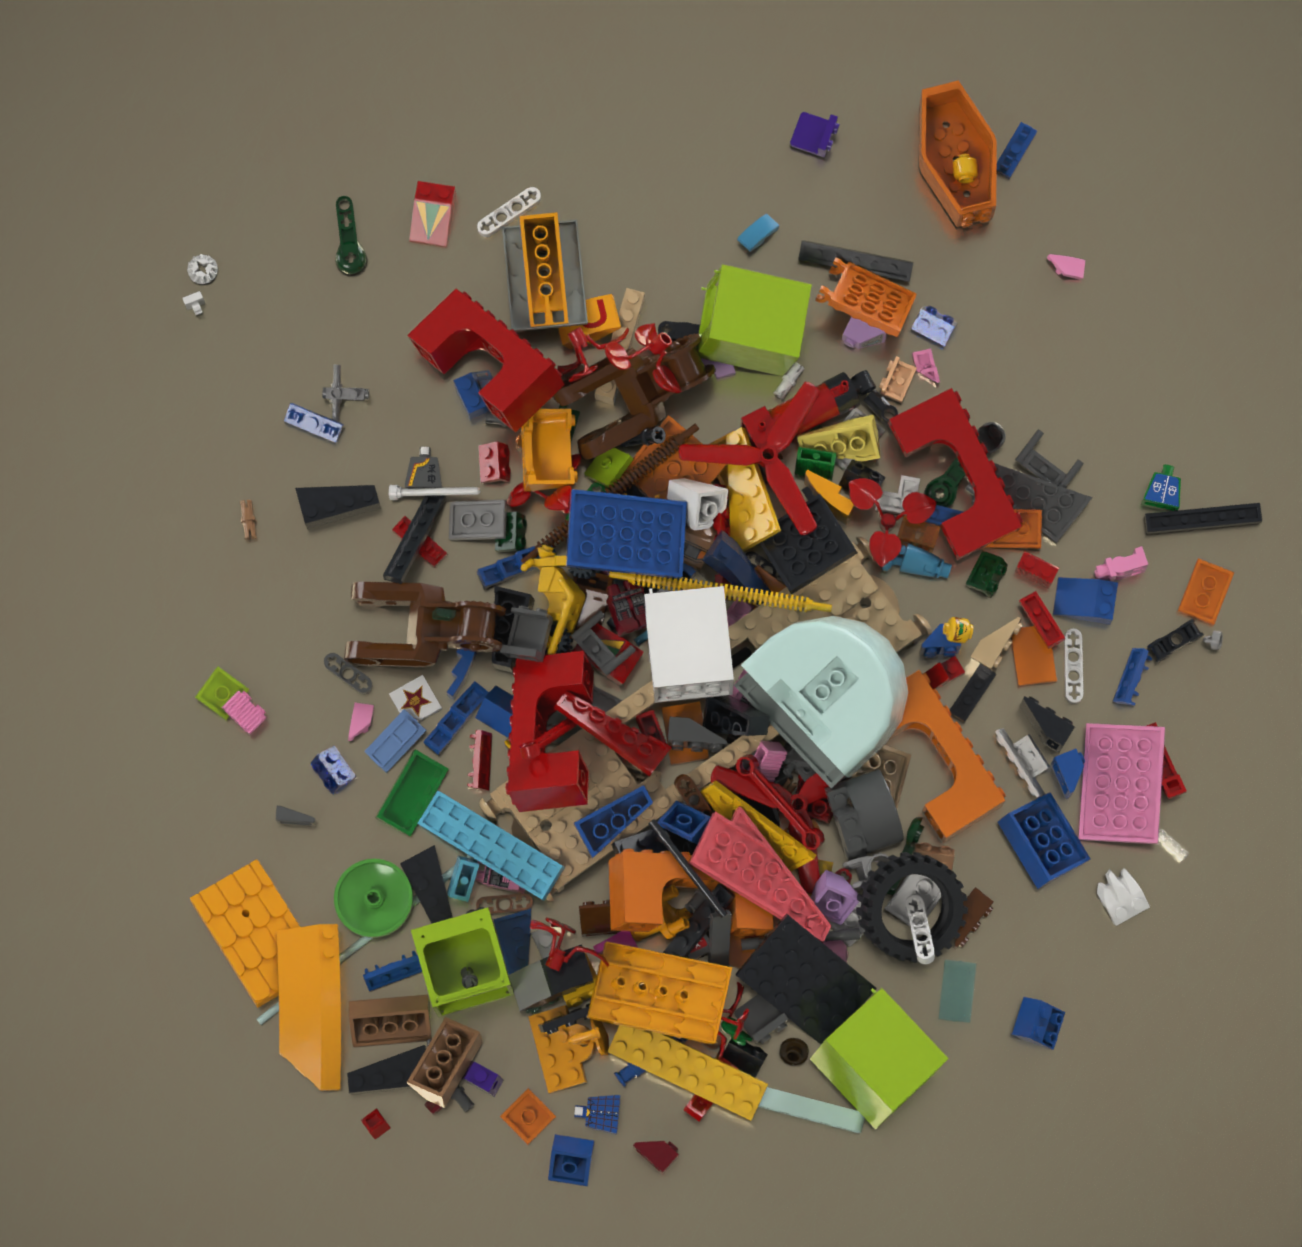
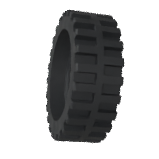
M902 852L900 857L895 855L888 856L889 861L887 863L880 861L876 864L879 868L875 872L872 870L868 872L869 880L867 883L862 881L860 886L864 888L862 895H857V900L861 902V907H856V912L861 916V920L858 922L860 927L865 930L864 935L872 941L875 947L897 960L903 962L908 960L911 963H917L913 940L895 937L887 930L883 923L882 905L889 889L901 878L912 874L926 876L938 886L942 897V907L936 923L930 929L936 957L942 955L940 950L944 947L949 950L953 946L950 943L954 937L958 939L961 935L958 933V929L960 926L964 927L966 923L962 917L963 914H968V908L963 905V901L967 900V895L961 892L964 886L961 881L956 879L957 875L954 871L948 869V866L928 855L924 856L917 852H913V855L907 852ZM922 935L917 940L925 941L928 937ZM926 947L923 948L924 956H928Z

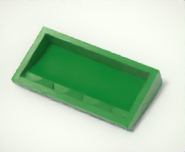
M413 750L375 818L411 836L449 768L418 750Z

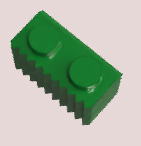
M799 447L794 474L805 476L806 471L809 470L831 481L837 453Z

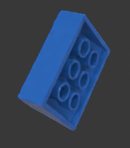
M1051 792L1008 813L998 821L999 826L1037 889L1051 883L1091 859Z

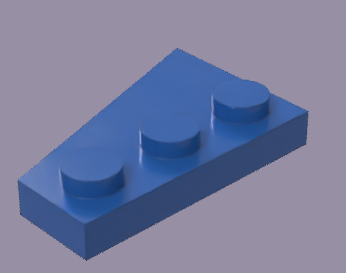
M531 909L493 919L508 974L510 975L528 966Z

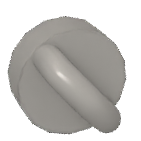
M1214 630L1212 636H1205L1203 641L1211 644L1212 650H1219L1222 646L1223 633Z

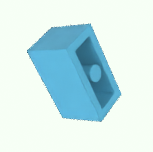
M458 855L447 890L449 897L466 902L469 901L479 868L477 860Z

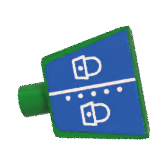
M1164 464L1162 473L1154 472L1142 499V505L1167 511H1178L1180 507L1181 478L1173 476L1174 466Z

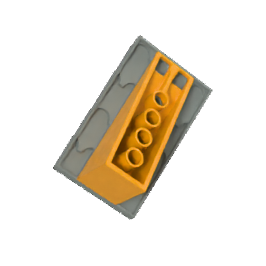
M555 212L519 216L520 225L502 227L511 329L514 331H526L588 324L577 220L558 222V213Z

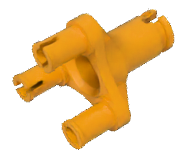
M675 885L662 890L663 924L649 932L630 931L636 941H641L659 931L667 939H671L676 936V933L690 927L688 919L693 916V913L688 912L685 907L676 909L667 903L668 900L679 895Z

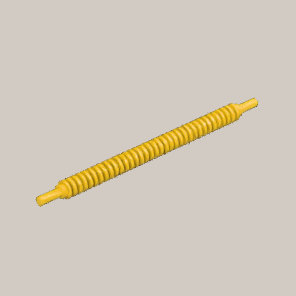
M611 571L609 575L611 578L628 580L632 585H635L637 582V586H640L641 582L643 587L647 583L649 588L651 584H653L652 588H656V585H658L657 589L663 586L662 590H665L667 586L668 591L671 590V587H673L672 591H676V588L680 591L681 589L718 587L717 582H715V586H713V582H710V585H708V581H705V584H703V580H700L698 584V579H695L693 583L692 578L688 582V578H685L683 581V577L679 578V580L677 578L673 580V578L667 579V577L662 578ZM725 584L724 588L725 600L727 596L730 601L732 597L733 601H736L738 598V602H741L743 598V603H746L747 599H749V604L754 600L753 604L759 601L758 605L764 602L763 606H766L768 602L769 607L774 603V608L779 604V608H782V605H784V609H787V606H789V610H792L793 606L794 611H797V607H799L800 612L804 608L806 613L812 610L831 612L832 605L813 602L809 597H806L805 601L804 596H801V600H799L798 595L794 599L792 594L791 598H789V594H786V597H784V593H781V596H779V592H776L774 596L773 591L768 595L769 591L766 590L765 594H763L764 590L758 593L759 589H756L753 592L754 588H751L750 592H748V587L743 591L742 586L738 590V586H735V589H733V585H730V588H728V584Z

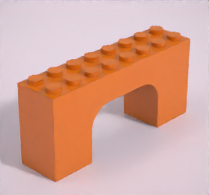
M918 670L906 678L908 697L902 722L889 740L908 729L920 730L930 738L951 770L954 779L953 786L925 804L922 810L944 844L1001 808L1006 801L1004 799L1006 795L1002 788H997L993 782L995 778L989 770L986 771L983 767L984 761L979 754L975 755L973 752V745L968 738H964L961 732L963 730L957 721L954 722L950 717L952 715L950 709L946 705L943 706L940 702L941 696L936 689L932 690L930 687L928 676Z
M623 849L621 853L615 854L609 860L611 930L649 932L663 924L662 890L664 887L675 885L676 887L698 888L670 851L653 853V850L635 852L634 849ZM681 852L689 863L692 857L690 852ZM691 865L712 892L720 882ZM725 886L735 896L725 909L731 912L730 936L760 937L773 930V915Z

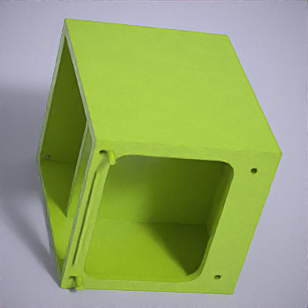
M722 264L718 270H714L715 274L707 284V287H701V290H705L706 293L698 333L701 341L696 345L700 358L783 376L800 356L812 284Z
M488 907L411 930L432 1008L438 1017L514 996L495 925ZM466 967L467 971H469L468 967L473 969L478 979V986L468 989L464 988L460 973L462 968Z
M872 988L873 996L826 1038L810 1058L875 1130L949 1059L883 988L878 992Z

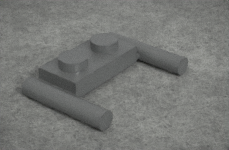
M1038 429L1016 457L1015 461L1037 478L1066 488L1084 463L1078 459L1069 472L1065 474L1033 450L1034 446L1044 435Z
M599 611L575 631L571 637L601 671L608 676L630 657L636 649L630 645L618 657H615L591 630L595 624L605 617Z

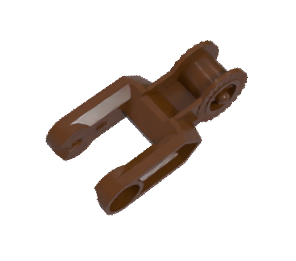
M698 333L689 334L672 341V344L665 350L667 354L663 357L660 366H667L672 371L682 392L695 387L697 384H701L716 372L713 364L704 365L695 347L701 341ZM634 348L626 349L627 355L637 352ZM652 354L650 357L645 356L643 358L637 355L629 360L631 367L627 370L616 368L606 357L589 366L590 368L596 364L598 365V369L590 375L574 382H569L572 376L563 380L565 385L552 397L561 406L571 404L587 393L614 380L629 410V414L577 440L582 459L587 460L597 457L639 435L642 430L656 426L666 417L664 402L675 393L662 389L654 380L653 370L657 369L656 364L661 354Z
M352 583L351 600H356L358 605L372 607L385 605L410 606L406 644L349 641L346 642L344 661L369 666L428 667L435 665L440 652L447 651L448 648L486 653L497 652L502 648V643L494 640L496 618L504 616L506 611L500 605L467 600L452 603L445 600L443 587L423 583Z

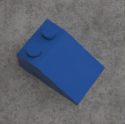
M1058 577L1053 615L1110 625L1113 620L1118 582Z

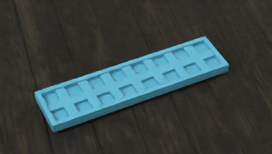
M440 791L436 792L417 823L545 901L565 868Z

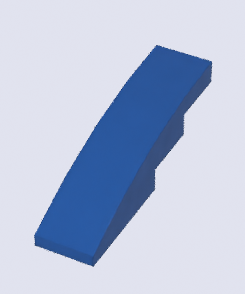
M535 546L518 551L515 555L478 569L477 574L483 588L491 587L536 569L537 567H531L527 571L520 569L523 564L521 559L533 551Z
M463 649L456 651L457 656L461 659L451 672L452 676L456 679L447 690V696L453 700L469 675L477 651L471 652Z
M474 681L451 706L450 711L439 721L437 727L424 740V744L439 755L477 711L489 692Z

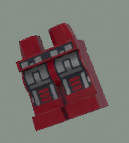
M628 580L623 582L626 590L624 592H620L618 584L610 585L606 588L609 597L606 602L618 636L647 628L644 589L642 586L638 587L637 583L632 585Z

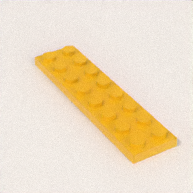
M619 1025L607 1051L752 1121L768 1087V1083L672 1037L648 1030Z

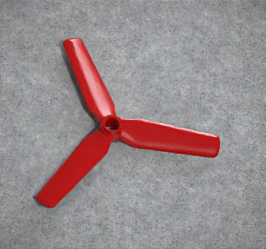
M804 382L769 431L766 446H763L761 449L749 445L681 444L678 451L679 458L683 461L742 466L759 463L762 467H765L769 485L801 535H807L816 529L817 523L789 468L778 458V454L790 445L820 391L814 384ZM769 453L773 458L765 459L763 454Z
M719 765L714 767L711 774V782L718 781L732 792L771 808H777L750 776H742L738 771ZM815 773L805 781L798 794H791L781 785L771 782L791 806L794 799L799 798L801 800V807L795 810L811 828H814L806 811L807 804L815 802L826 795L824 788L829 787L826 782ZM789 821L790 835L803 844L802 834ZM809 833L808 839L815 845V834ZM817 849L811 850L816 854L813 860L797 868L801 886L807 894L813 893L815 884L820 878Z

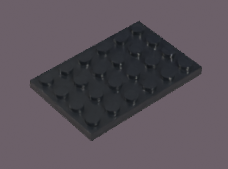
M787 913L736 973L737 977L781 1013H785L792 1022L819 1044H822L826 1038L873 994L872 988L874 990L877 989L876 986Z

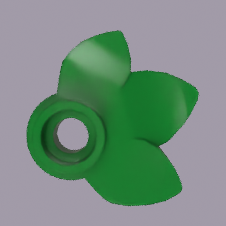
M730 1016L727 1017L728 1019H731V1020L737 1022L736 1019H734V1018H732V1017H730ZM725 1021L721 1023L722 1029L727 1034H730L733 1039L738 1026ZM743 1030L736 1040L733 1039L734 1042L742 1046L746 1045V1040H753Z

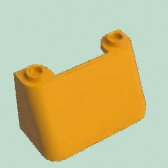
M539 409L521 427L524 491L554 489L564 485L574 486L575 482H577L578 474L577 471H574L571 462L570 431L571 427L575 426V415H572L571 409Z

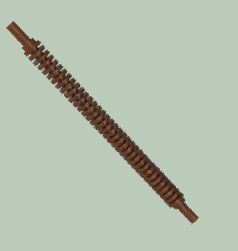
M694 423L682 434L673 435L674 440L669 438L670 443L665 441L664 444L666 446L661 444L660 447L662 449L656 448L658 452L656 453L654 450L652 452L654 456L650 453L648 455L650 459L645 457L646 462L641 460L642 465L637 463L638 468L633 466L634 471L628 470L630 474L626 472V478L622 475V481L618 478L616 480L618 484L614 481L612 483L614 487L608 486L610 490L605 488L606 493H620L623 495L622 490L626 492L628 491L626 487L632 488L630 483L634 486L636 484L634 480L638 483L640 481L638 477L642 480L644 478L642 474L647 476L646 471L651 473L650 468L654 470L656 469L654 465L660 466L658 461L662 464V458L666 461V455L670 458V452L674 455V449L679 451L678 446L686 443L685 440L697 432L699 427ZM565 520L566 525L562 522V528L558 525V531L554 528V534L549 532L551 537L546 535L545 538L547 540L542 538V544L538 541L535 549L522 558L521 562L525 563L528 559H535L539 556L537 548L542 547L543 544L547 546L552 545L555 548V542L559 545V539L561 542L564 541L563 536L567 539L568 536L566 534L568 533L569 521Z

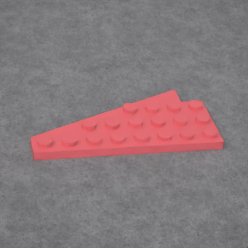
M740 806L736 808L731 821L714 812L694 850L689 864L777 918L782 919L787 913L823 943L831 928V924Z

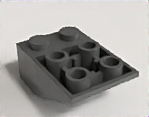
M670 717L668 745L672 747V750L682 751L683 748H691L693 752H703V749L711 750V753H718L727 747L726 740L690 718Z

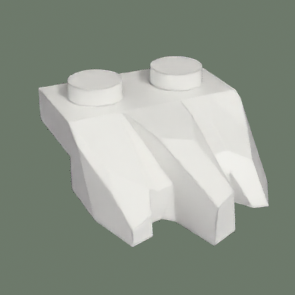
M1125 868L1121 870L1120 877H1116L1109 869L1105 874L1108 884L1098 883L1097 894L1115 926L1150 908L1140 886Z

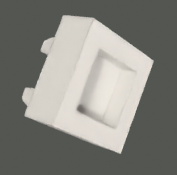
M200 291L183 297L187 310L193 308L195 315L203 313L200 305L205 304Z

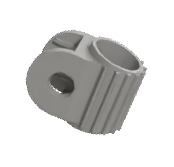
M879 852L873 856L853 859L842 864L845 869L851 870L856 868L859 881L851 885L855 891L864 889L860 887L862 881L867 883L870 876L867 874L872 870L871 862L879 863L882 861L887 863L889 861L886 853L881 854Z

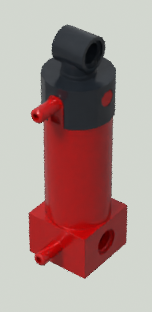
M867 370L855 374L851 380L845 372H842L816 386L820 394L795 437L836 416L859 407L860 400L858 395H866L876 388ZM793 398L769 410L763 406L741 417L740 428H746L753 447L761 449L763 446H766L769 431Z

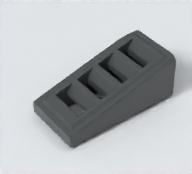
M277 805L276 821L278 824L317 825L314 817Z

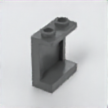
M525 606L512 607L511 612L514 613V619L508 644L502 645L500 652L510 658L543 662L553 617L547 613V610L536 608V611Z

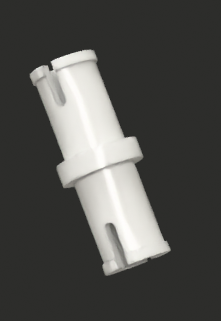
M795 362L788 373L783 375L781 383L773 394L784 400L790 388L796 385L795 381L805 368Z

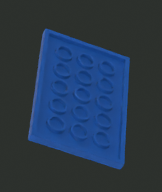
M572 489L570 494L566 567L682 578L687 502Z

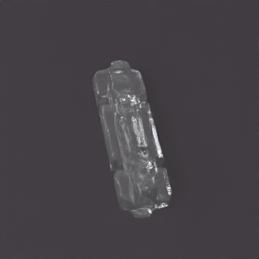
M1159 829V841H1162V844L1170 852L1175 853L1176 857L1183 861L1189 853L1184 848L1181 849V845L1170 835L1167 836L1165 830Z

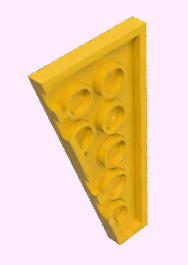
M741 427L726 436L727 445L752 446L746 428ZM727 464L730 536L739 544L743 551H746L777 534L781 529L758 464L748 466Z
M718 781L712 782L700 791L715 812L730 821L736 808L740 806L790 872L816 857L815 853L807 849L803 844Z

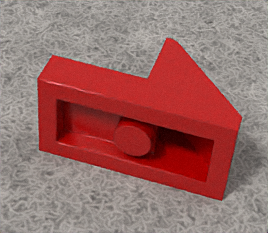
M954 656L943 663H937L927 670L925 674L930 680V687L934 690L965 674V671L957 657Z

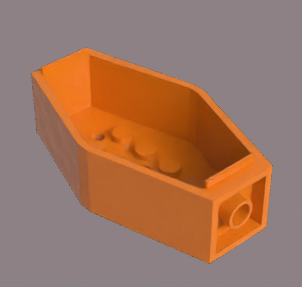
M959 80L922 89L919 114V168L956 227L962 226L965 228L973 225L975 222H988L994 216L996 209L997 141L995 134ZM948 122L950 126L944 128L942 124ZM961 154H969L970 157L977 160L978 176L973 182L960 183L959 180L954 178V157H959ZM965 191L970 192V196L965 197L963 193Z

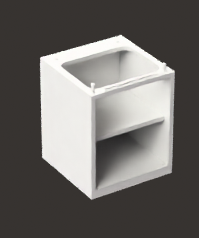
M724 586L653 593L652 589H649L650 594H644L654 702L733 695L734 677Z

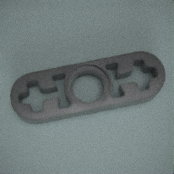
M329 653L325 656L324 665L328 671L360 694L371 692L373 684L368 676L349 662L344 661L336 653ZM336 658L337 664L342 666L340 670L335 665L330 667L329 659L334 660ZM345 669H352L354 671L352 678L346 679L343 677ZM358 674L360 675L358 679L361 682L368 681L367 689L364 687L360 689V684L355 681Z

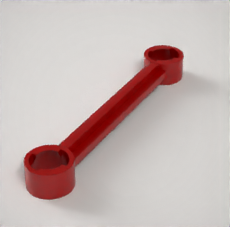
M566 718L535 740L519 745L522 758L528 759L540 755L541 749L576 727L577 724Z
M746 754L739 758L736 762L738 773L742 776H750L802 834L803 845L809 850H815L821 846L825 839L823 832L818 828H811L758 769L759 763L757 758L751 754ZM743 759H747L750 761L749 771H747L743 767ZM809 833H813L816 835L815 845L809 841Z

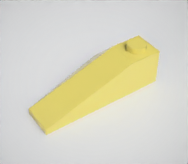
M874 415L850 419L797 435L799 447L837 453V459L848 458L862 462L881 457L879 435Z

